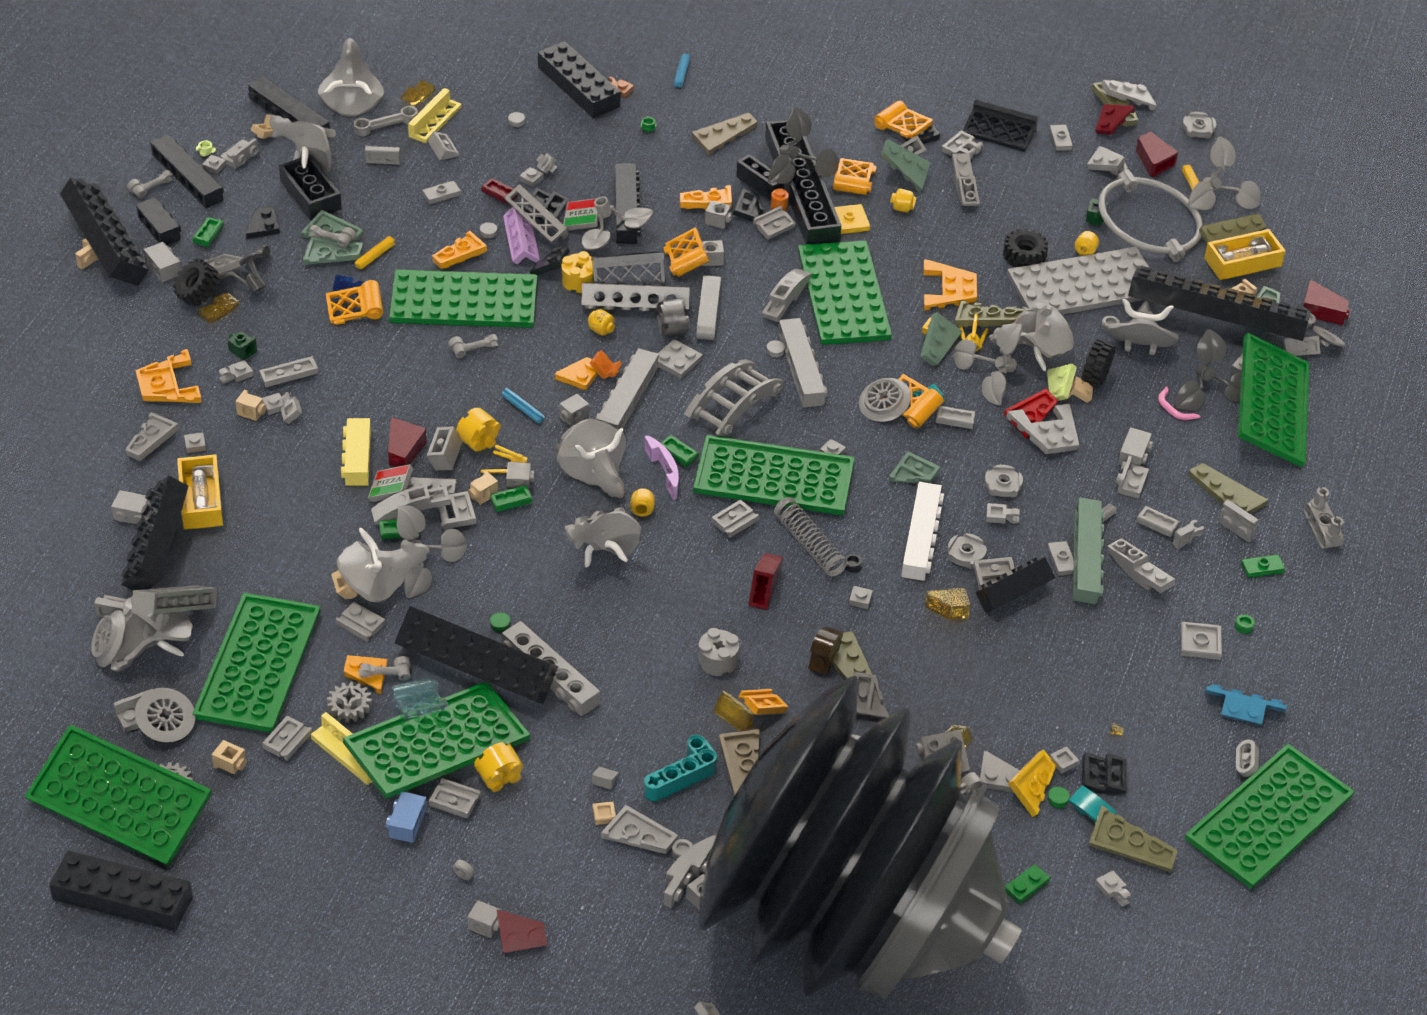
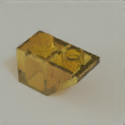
M965 587L933 590L926 592L925 607L948 620L964 619L969 616L970 602Z

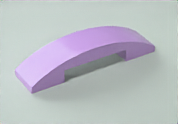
M645 436L644 450L651 462L657 460L660 462L666 473V489L672 499L676 500L679 479L677 465L670 452L660 442L650 436Z

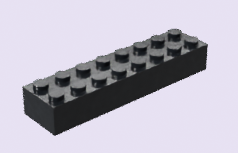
M70 177L60 195L108 276L139 286L149 268L141 257L139 250L133 244V240L127 234L125 227L122 226L119 217L113 211L114 209L108 203L101 188L94 183L89 184L82 179Z
M409 606L394 642L399 646L541 704H544L559 667L412 606Z

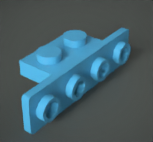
M1211 684V687L1207 686L1205 690L1206 694L1225 698L1221 716L1262 725L1265 708L1284 713L1287 709V705H1283V701L1271 699V701L1263 700L1262 696L1251 694L1250 697L1243 695L1242 691L1231 689V692L1223 690L1222 686Z

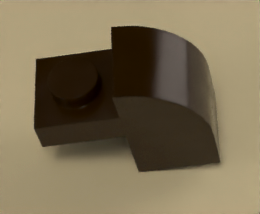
M827 626L818 631L810 649L812 654L808 669L826 675L829 673L833 655L840 649L844 632Z

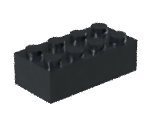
M308 155L306 168L302 167V157L279 165L280 182L310 220H313L321 210L333 213L342 209L341 193L311 155Z

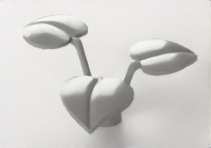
M1223 137L1217 138L1210 151L1211 162L1217 167L1221 166V168L1212 173L1211 177H1207L1202 182L1196 184L1189 197V208L1199 210L1211 209L1216 200V196L1212 191L1217 189L1238 191L1236 202L1239 206L1246 209L1256 208L1261 203L1260 190L1255 182L1245 181L1239 189L1222 186L1221 180L1216 177V175L1224 170L1225 166H1232L1236 158L1234 147Z
M606 197L597 198L594 204L599 216L600 230L591 229L583 235L582 244L584 249H600L609 242L611 234L609 231H603V219L610 216L611 211L622 221H625L626 227L636 229L648 222L653 215V210L649 208H632L626 211L625 217H623L613 205L610 206Z
M1020 323L1006 324L999 329L996 344L1001 347L1000 352L1004 356H1000L996 360L976 355L977 346L971 340L960 341L954 349V362L959 369L966 370L970 368L973 364V357L995 363L999 371L992 372L991 377H986L983 380L982 394L989 402L996 405H1002V398L1006 389V378L1002 373L1006 374L1016 369V360L1011 358L1009 354L1015 350L1022 331V324Z
M397 506V530L399 535L405 539L402 541L400 548H403L408 542L422 544L419 540L415 539L419 537L418 533L425 529L424 515L414 507ZM448 529L442 534V545H426L429 549H442L441 556L448 562H455L461 559L467 550V540L456 529ZM420 562L418 567L411 568L405 575L404 588L406 598L421 595L431 586V572L427 568H423V562Z

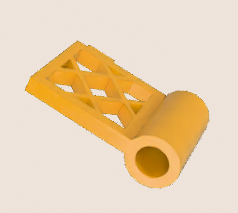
M896 101L874 117V124L880 130L889 128L900 133L903 137L914 138L933 125V119L907 109L902 101Z
M841 158L838 171L835 174L833 190L867 195V192H871L872 182H870L871 174H875L876 166H873L874 163Z
M696 227L666 242V246L663 247L665 254L670 256L671 266L669 268L674 276L680 277L710 261ZM684 244L688 245L686 249H682ZM694 245H698V247L691 250Z
M368 280L359 287L326 293L331 324H344L345 321L363 317L375 320L384 314L377 281ZM351 294H359L355 300L348 298ZM339 297L341 299L335 304L331 302V298ZM345 301L351 303L347 309L341 307ZM355 306L361 308V312L353 313L351 310ZM337 310L343 312L341 316L333 317Z
M903 374L899 380L909 383L911 406L901 415L908 419L907 423L911 427L920 428L944 402V398L936 390L928 389ZM923 391L920 396L913 397V392Z

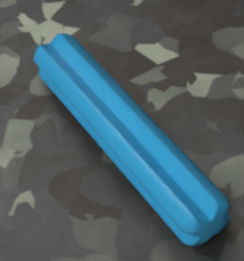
M683 53L674 80L675 87L681 88L683 86L690 61L689 54Z
M505 388L501 393L502 397L538 424L542 423L545 419L542 413L510 389Z

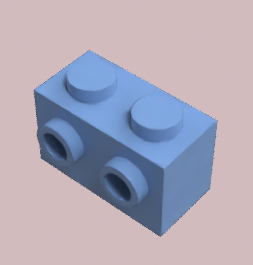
M401 792L399 799L394 801L392 816L389 815L386 821L389 838L414 843L427 811L426 797Z

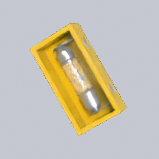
M1270 229L1208 242L1204 259L1219 280L1282 267L1285 249Z
M206 455L177 458L179 481L189 486L181 510L184 530L223 526L217 456Z

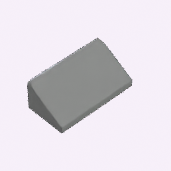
M432 132L428 143L439 160L459 156L458 151L447 134Z

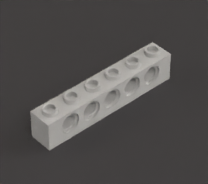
M582 283L581 305H585L586 309H596V306H603V309L614 310V306H619L621 310H632V307H639V311H649V308H656L657 303L653 304L648 300L649 295L654 293L659 297L658 302L666 301V297L669 294L675 295L676 299H684L686 309H689L690 287ZM596 292H603L605 299L597 301L595 299ZM620 292L623 295L622 301L615 302L613 294ZM633 293H638L641 296V300L638 303L631 301L630 296Z
M195 585L134 590L131 597V611L159 614L216 608L218 588Z
M520 621L502 632L503 644L559 666L550 689L558 699H562L567 703L573 712H577L582 717L600 705V691L524 623Z

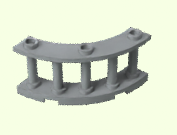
M739 360L737 364L730 363L705 383V390L701 395L696 394L684 414L696 420L699 417L704 418L718 427L715 434L727 437L731 433L734 424L749 407L765 397H776L782 390L784 380L779 378L768 379L754 370L756 363L751 360ZM742 379L754 388L748 392L733 382ZM727 387L742 396V398L736 404H733L717 393ZM711 400L730 410L723 421L704 410Z

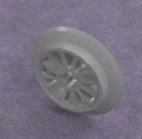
M882 378L876 380L862 391L859 398L860 411L865 417L873 421L885 422L893 420L903 414L908 408L911 401L910 389L899 379Z
M120 610L113 612L111 615L104 616L95 629L91 651L100 667L109 665L121 646L125 631V616Z
M156 688L146 692L138 700L135 707V720L140 730L148 737L160 742H174L184 738L192 730L195 724V716L192 714L194 707L190 700L182 693L170 688ZM164 713L165 716H169L168 719L160 717L161 714ZM161 726L164 727V731L159 730Z

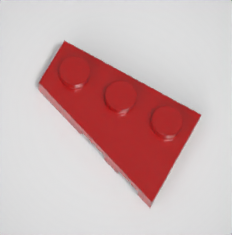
M1046 388L1005 409L1003 415L1006 417L1008 411L1023 409L1031 423L1042 422L1057 405L1058 400ZM1012 419L1010 422L1017 428L1018 424ZM1018 429L1026 439L1030 436L1027 432Z

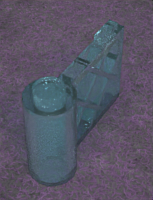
M432 677L391 686L394 704L399 707L404 719L443 711L445 707H448L447 700L445 698L441 699L438 694L439 686L437 680L433 681Z

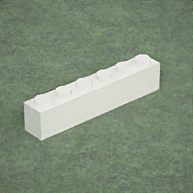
M919 482L901 577L925 581L926 573L930 574L931 562H928V559L932 560L934 548H931V545L935 546L937 534H933V532L938 531L939 521L936 518H940L942 507H938V505L943 504L944 494L941 493L942 485Z

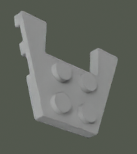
M1069 404L1055 405L1053 412L1058 420L1031 423L1023 409L1008 411L1007 419L1010 421L1013 419L1018 424L1017 428L1020 431L1027 432L1030 435L1029 439L1045 454L1073 451L1079 447Z

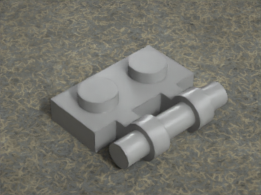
M961 130L942 146V152L949 156H952V154L969 153L971 160L974 154L977 155L981 152L984 144L982 142L975 143V137Z

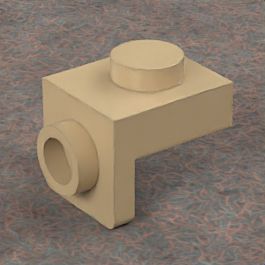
M266 115L263 124L252 125L251 131L257 134V137L262 139L273 137V129L270 126L271 115Z
M87 239L82 240L83 248L75 253L77 266L81 269L98 260Z
M1076 376L1073 379L1069 397L1075 395L1088 403L1092 400L1093 387Z

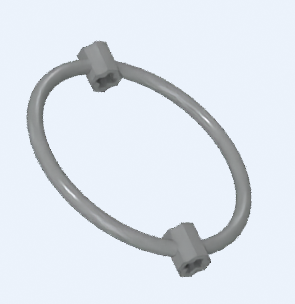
M1123 170V172L1118 174V180L1109 183L1099 196L1098 207L1106 225L1122 240L1137 248L1153 253L1168 254L1173 262L1184 258L1186 254L1184 251L1193 248L1202 237L1199 229L1203 226V222L1196 208H1189V199L1176 189L1152 179L1134 177L1129 170ZM1138 184L1163 190L1180 200L1189 209L1196 222V233L1192 240L1181 246L1176 239H1170V241L1165 243L1164 247L1138 241L1118 228L1109 217L1105 207L1108 193L1121 185L1126 192H1132L1137 188Z

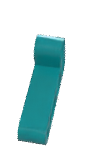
M696 734L690 736L687 742L686 758L645 777V798L649 801H658L712 776L716 772V752L703 736Z

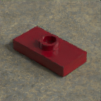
M493 178L481 187L482 192L509 205L505 197L513 188ZM517 194L511 199L512 201L518 197Z

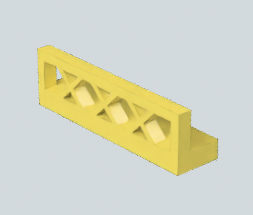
M444 88L408 123L410 138L427 143L432 132H438L461 109V103L450 100V90ZM448 105L454 107L451 109H446ZM439 115H445V117L437 118ZM429 124H436V126L428 127ZM420 133H427V135H426L425 137L422 136V135H419V134H420Z
M325 712L321 715L322 726L311 733V739L365 784L369 785L372 780L343 744V738L352 733Z

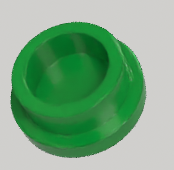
M645 117L640 123V128L646 132H651L657 128V123L654 118Z

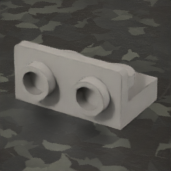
M253 138L249 142L242 139L222 154L220 158L226 160V165L234 169L239 168L258 153L257 139Z
M1128 456L1127 462L1123 461L1120 469L1122 474H1118L1115 484L1118 485L1117 493L1139 499L1149 469L1131 464L1133 456Z
M150 690L140 692L114 703L115 714L124 733L139 728L135 720V707L140 697Z

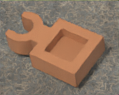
M608 77V81L620 91V97L625 99L634 91L633 84L621 79L617 82L613 77Z

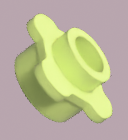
M207 140L201 141L196 146V151H199L201 156H208L216 152V149L212 147V143Z

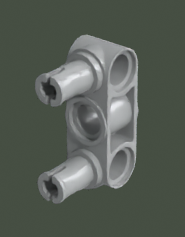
M1324 487L1318 488L1315 498L1310 503H1305L1304 505L1305 516L1322 549L1343 545L1341 527L1344 523L1341 517L1336 516L1335 518L1326 502L1329 490Z

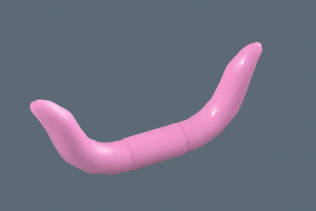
M1165 387L1159 394L1158 401L1160 405L1173 417L1179 420L1200 418L1198 414L1180 413L1165 400L1169 390L1168 387Z

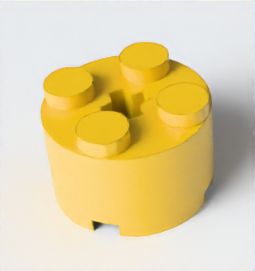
M584 251L579 254L566 256L562 260V285L569 291L571 289L576 290V293H582V283H594L591 256Z
M471 409L467 412L469 415L466 418L462 417L456 428L461 440L475 452L492 448L496 443L495 439L501 429V424L483 409Z
M503 742L492 745L482 752L484 756L481 759L477 758L475 760L474 767L492 792L501 790L503 785L509 782L516 783L522 777L520 773L523 770V763L509 743L508 745H505Z

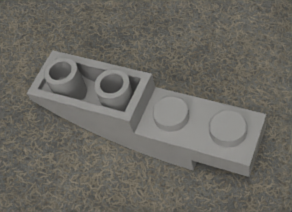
M969 153L952 154L953 178L962 206L980 205Z
M794 269L787 273L770 293V301L762 312L763 317L779 322L792 300H797L811 278L812 273L800 269Z
M427 484L386 498L374 506L371 512L375 525H378L379 521L397 519V506H411L418 510H425L450 505V498L446 486L428 489Z
M1121 538L1107 546V550L1118 565L1144 589L1154 588L1162 593L1175 585V578L1148 562L1147 554Z
M716 835L698 842L685 851L672 864L666 873L665 906L672 908L676 901H680L685 885H689L692 878L697 879L703 873L705 874L706 863Z

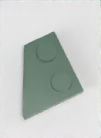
M908 451L890 474L889 481L931 484L940 472V466Z

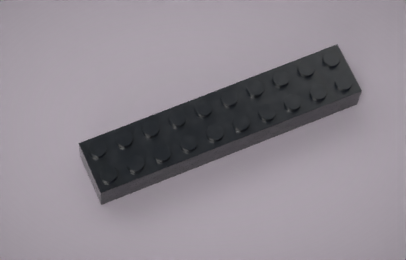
M788 120L766 122L765 139L773 160L780 155L779 150L781 146L788 145V142L797 139L792 138L787 133L786 126ZM802 136L800 141L793 144L798 148L799 154L813 156L806 136ZM802 157L792 159L791 164L795 167V174L793 179L785 184L784 188L789 194L788 199L805 243L823 244L840 242L842 225L824 180L814 169L816 161Z
M1145 266L1137 267L1128 296L1168 307L1173 306L1176 309L1300 341L1304 339L1311 311H1308L1305 307L1298 306L1295 308L1286 302L1276 303L1272 302L1273 300L1270 298H1256L1251 293L1241 294L1237 293L1238 291L1235 289H1221L1216 284L1206 285L1200 280L1190 281L1180 275H1175L1174 277L1168 275L1165 271H1151L1150 268Z

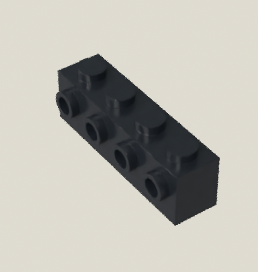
M1036 557L1026 562L1028 566L1023 568L1020 565L1012 569L1013 574L1008 576L1007 573L996 577L997 582L992 584L990 580L980 585L982 589L975 593L985 612L993 611L1055 579L1056 577L1046 558L1038 560Z

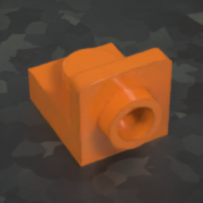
M602 350L597 352L589 363L602 379L612 378L617 375L622 365L621 361L613 363Z

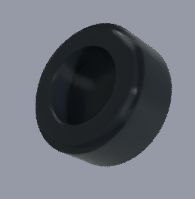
M848 554L845 556L847 559L846 571L854 573L862 569L863 559L859 555Z

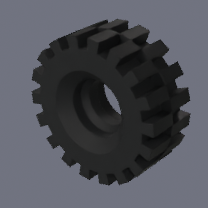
M1024 228V231L1017 229V232L1013 230L1005 238L1004 259L1007 260L1009 265L1013 264L1012 267L1015 268L1017 266L1022 267L1045 263L1048 240H1046L1045 236L1041 237L1042 234L1040 232L1035 233V230L1028 231L1026 228Z
M194 259L193 262L189 261L187 266L184 265L182 267L183 270L177 273L179 276L175 277L174 281L176 283L173 284L175 295L193 307L196 304L198 306L202 305V301L205 303L208 297L211 298L212 291L217 289L215 285L219 283L217 280L219 279L218 271L202 259Z
M1097 339L1086 358L1081 379L1090 385L1098 388L1101 387L1112 366L1116 346Z

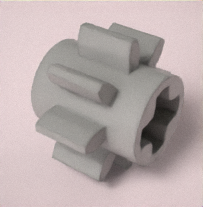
M546 153L545 156L541 154L537 158L539 162L537 167L547 174L548 171L553 173L557 168L555 165L557 160L550 154Z

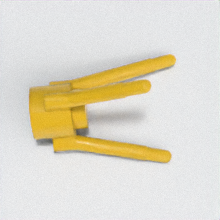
M977 314L974 315L972 333L965 337L963 326H959V329L962 330V340L973 341L977 346L976 351L982 349V344L989 331V328H986L981 339L976 334Z
M495 445V448L502 452L494 450L493 454L510 459L511 462L528 463V457ZM488 469L480 471L481 473L487 471L489 474L507 473V469Z

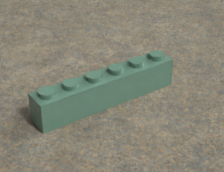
M1079 497L1074 509L1073 601L1096 604L1098 598L1102 597L1104 589L1103 585H1101L1104 570H1101L1104 561V555L1101 554L1104 546V539H1101L1104 532V524H1101V520L1104 517V509H1102V501Z

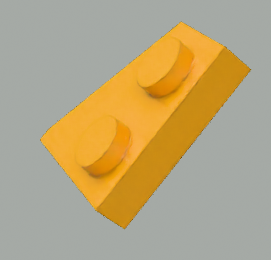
M586 357L557 371L555 379L587 390L598 373L589 364L592 359Z
M347 655L344 676L351 680H356L364 687L368 685L374 688L377 694H381L385 675L361 678L359 677L358 670L361 669L360 664L363 663L387 667L388 659Z

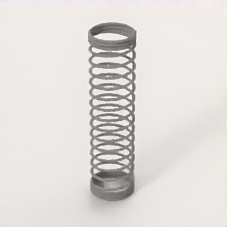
M784 498L776 505L774 509L775 516L795 536L796 540L802 544L803 548L809 552L810 556L816 560L817 564L823 568L828 576H836L846 568L847 559L828 540L820 528H817V525L814 524L813 520H810V517L807 516L806 512H803V509L800 508L793 498ZM793 502V505L789 506L782 515H779L781 509L787 503ZM798 510L793 517L787 519L794 511ZM801 514V516H800L796 521H794L793 523H791V521H792L797 515ZM805 517V519L801 522V524H799L798 526L794 527L795 524H796L800 519H802V518ZM808 521L804 528L797 531L802 524ZM811 526V528L806 533L801 535V533L807 527ZM815 529L809 537L805 538L810 531ZM819 533L814 540L808 542L810 538H812L815 534ZM821 538L816 545L812 546L817 539ZM825 541L822 547H820L818 550H815L818 545ZM828 546V548H827L824 552H822L821 554H819V552H820L824 547ZM832 549V551L829 553V555H827L826 557L822 558L825 553H827L829 550ZM835 554L834 557H832L828 562H826L831 555ZM840 559H844L842 564L838 568L832 571H828L829 568L836 565Z

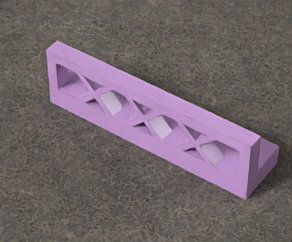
M512 207L503 216L512 262L519 264L527 257L537 263L540 259L533 226Z

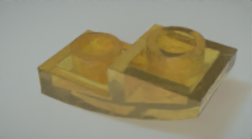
M421 80L415 87L410 86L400 98L412 105H417L427 99L436 89L434 85Z
M226 293L214 297L213 304L199 308L198 315L207 322L212 323L234 310L240 301Z

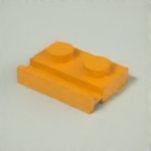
M772 689L742 690L739 698L745 700L744 703L755 715L785 713L788 708L777 694H772Z

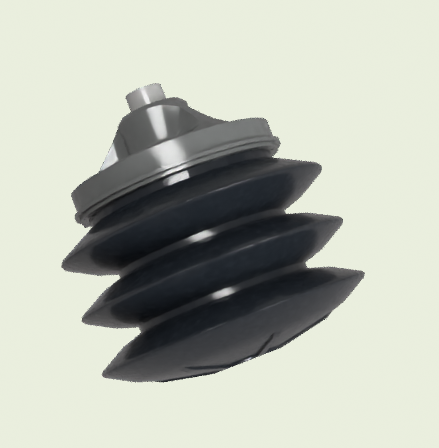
M851 676L824 691L806 706L764 748L724 813L706 863V872L700 893L699 928L700 930L708 929L733 915L753 898L758 901L752 926L751 960L753 963H758L786 947L803 931H806L810 934L804 960L803 992L805 996H810L853 971L858 974L855 984L858 985L856 990L859 992L866 990L883 1001L900 981L975 964L983 953L1002 964L1016 943L1022 929L1004 918L1009 909V902L991 832L1000 806L983 796L988 787L983 784L981 789L971 790L967 796L960 793L961 740H955L928 755L913 769L907 771L903 767L909 746V708H903L881 720L861 737L855 739L851 735L857 713L858 678L857 676Z

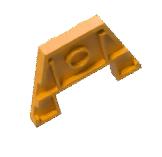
M924 259L923 275L942 276V295L924 294V310H930L931 307L935 306L944 308L945 305L953 303L956 306L960 305L961 301H967V304L977 302L976 273Z
M188 349L182 350L181 354L175 357L174 355L168 356L166 361L159 364L154 362L136 370L143 401L202 402L198 386L178 389L173 368L191 365Z

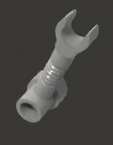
M166 170L158 178L145 184H141L137 179H133L127 184V189L139 199H142L147 195V190L161 183L172 182L173 179L170 176L173 174Z
M312 225L309 228V231H313L310 235L311 237H324L336 240L337 244L342 248H346L349 242H352L356 237V232L350 227H345L339 234L325 231L316 225Z
M491 334L483 340L465 344L461 337L456 336L449 340L448 345L457 358H463L466 355V351L485 346L491 348L498 346L496 342L498 338L496 334Z
M406 656L397 657L393 661L394 667H378L363 663L360 664L361 669L358 670L359 677L398 675L399 680L407 681L411 678L410 660Z

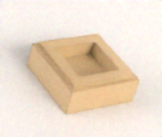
M614 802L592 804L595 825L609 824L615 818Z

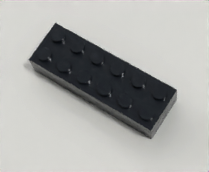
M565 41L538 52V68L592 118L620 108V91Z
M170 475L163 480H159L153 489L150 488L145 496L147 501L141 509L142 517L136 525L137 533L131 542L133 547L127 555L126 560L128 563L121 574L123 577L121 585L132 591L150 589L161 580L189 487Z
M67 850L49 883L52 899L55 901L175 932L193 898L190 881Z

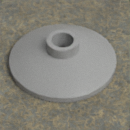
M1318 326L1313 327L1314 332L1321 338L1320 343L1329 347L1331 344L1344 347L1345 343L1331 332Z

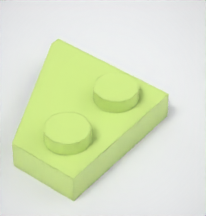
M1073 364L1047 370L1049 392L1058 401L1068 399L1077 369Z

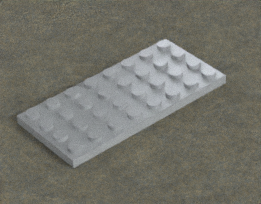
M1137 247L1010 268L1007 269V276L1024 307L1030 308L1036 303H1046L1054 306L1063 315L1124 304L1123 299H1126L1129 303L1141 301V299L1128 296L1137 267H1148Z

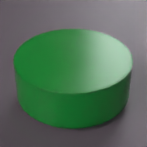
M502 612L493 614L490 618L491 628L497 632L506 631L510 627V617Z
M1241 614L1236 617L1234 627L1238 632L1248 634L1253 631L1255 620L1251 616Z
M1062 787L1050 789L1048 794L1049 804L1056 808L1065 807L1069 800L1068 791Z

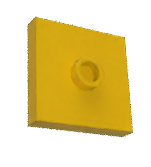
M862 204L834 207L842 225L841 234L870 231V224Z

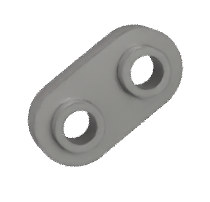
M1244 740L1236 749V769L1241 776L1250 777L1259 767V749L1254 741Z

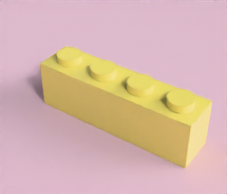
M370 418L347 419V426H343V436L346 438V440H343V451L346 452L342 453V464H345V467H341V478H345V486H369Z

